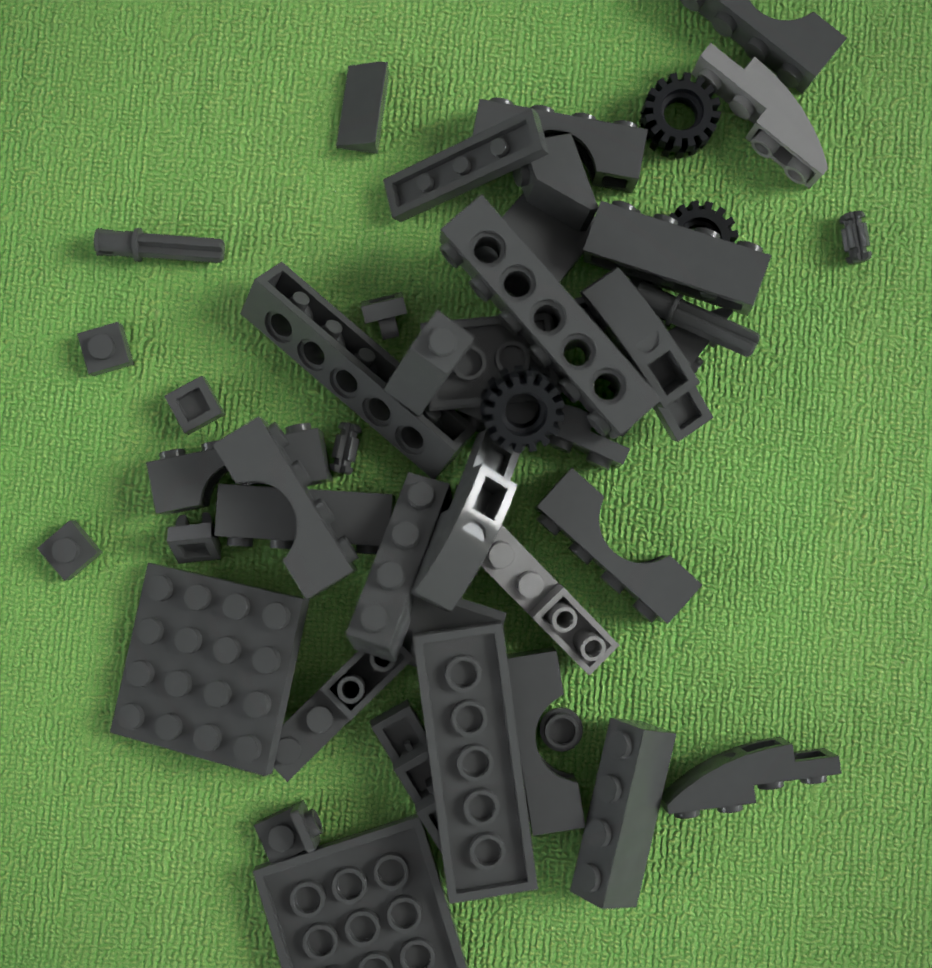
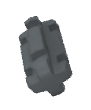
M863 211L848 212L841 216L839 220L840 224H844L845 227L841 229L844 252L849 253V257L846 258L848 264L863 263L872 257V252L867 251V247L870 246L867 223L862 222V218L866 217Z
M341 422L338 425L341 432L336 434L332 457L335 458L334 464L330 463L329 467L333 472L349 475L353 472L351 462L356 460L360 442L357 435L361 434L362 429L357 424Z

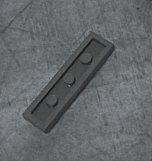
M530 108L383 179L392 218L403 222L549 155L539 114Z

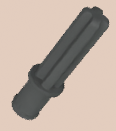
M97 228L94 234V250L97 256L130 257L136 262H141L143 258L211 263H220L225 257V244L222 239L144 233L142 228H135L134 231Z
M642 281L637 288L658 318L665 320V326L667 327L674 324L745 357H750L753 354L760 340L758 332L683 300L684 295L681 293L676 297L647 284L645 281Z

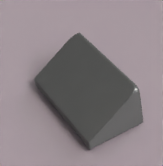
M379 61L348 66L336 143L337 148L378 154L390 76L388 62Z

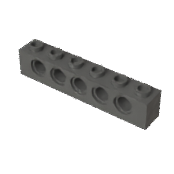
M482 194L440 229L439 242L442 246L439 247V250L444 258L454 268L461 266L472 278L469 281V285L477 296L484 302L490 299L501 311L498 317L505 328L515 336L520 333L531 345L528 348V352L534 361L543 369L550 366L560 379L557 382L560 390L573 403L578 400L590 413L587 416V420L600 435L605 437L609 434L612 439L621 436L662 400ZM487 246L495 250L498 259L492 263H483L476 258L474 251L480 247ZM512 279L519 280L526 286L527 294L522 297H513L506 292L504 283ZM541 312L549 313L555 319L556 329L549 332L540 330L534 322V315ZM571 345L579 347L584 352L585 363L580 366L570 364L565 359L564 348ZM596 379H606L613 385L614 396L611 400H604L597 396L594 391Z
M283 262L255 278L240 314L429 477L436 479L457 457L477 428L456 410L429 412V406H427L419 417L383 391L400 362Z

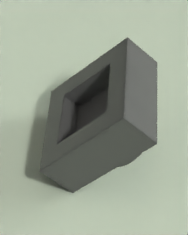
M115 322L77 333L88 374L97 376L134 365L125 330L121 323Z
M200 376L164 396L183 432L187 435L226 415L204 376Z
M69 520L37 548L64 581L74 578L103 553L75 520Z

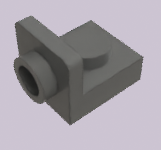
M304 800L257 821L254 825L270 863L294 856L304 850L307 853L316 850L321 841L320 834L323 833L322 823L317 812L314 809L308 810Z

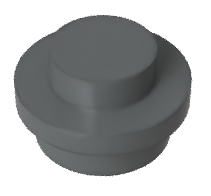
M565 707L553 708L545 713L540 722L541 738L552 750L561 752L571 750L582 738V722L571 709Z

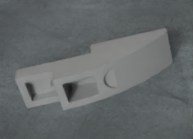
M710 43L700 55L692 75L695 78H698V76L704 78L705 81L702 88L706 89L712 85L715 89L714 93L729 104L731 111L741 119H748L754 124L745 138L751 142L753 149L759 155L771 158L784 168V172L790 180L797 184H804L810 189L828 170V165L816 132L800 104L777 76L756 57L743 69Z
M501 525L481 567L590 676L620 645L522 544Z

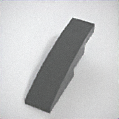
M407 699L371 719V728L390 757L396 775L414 802L417 815L442 854L425 727Z

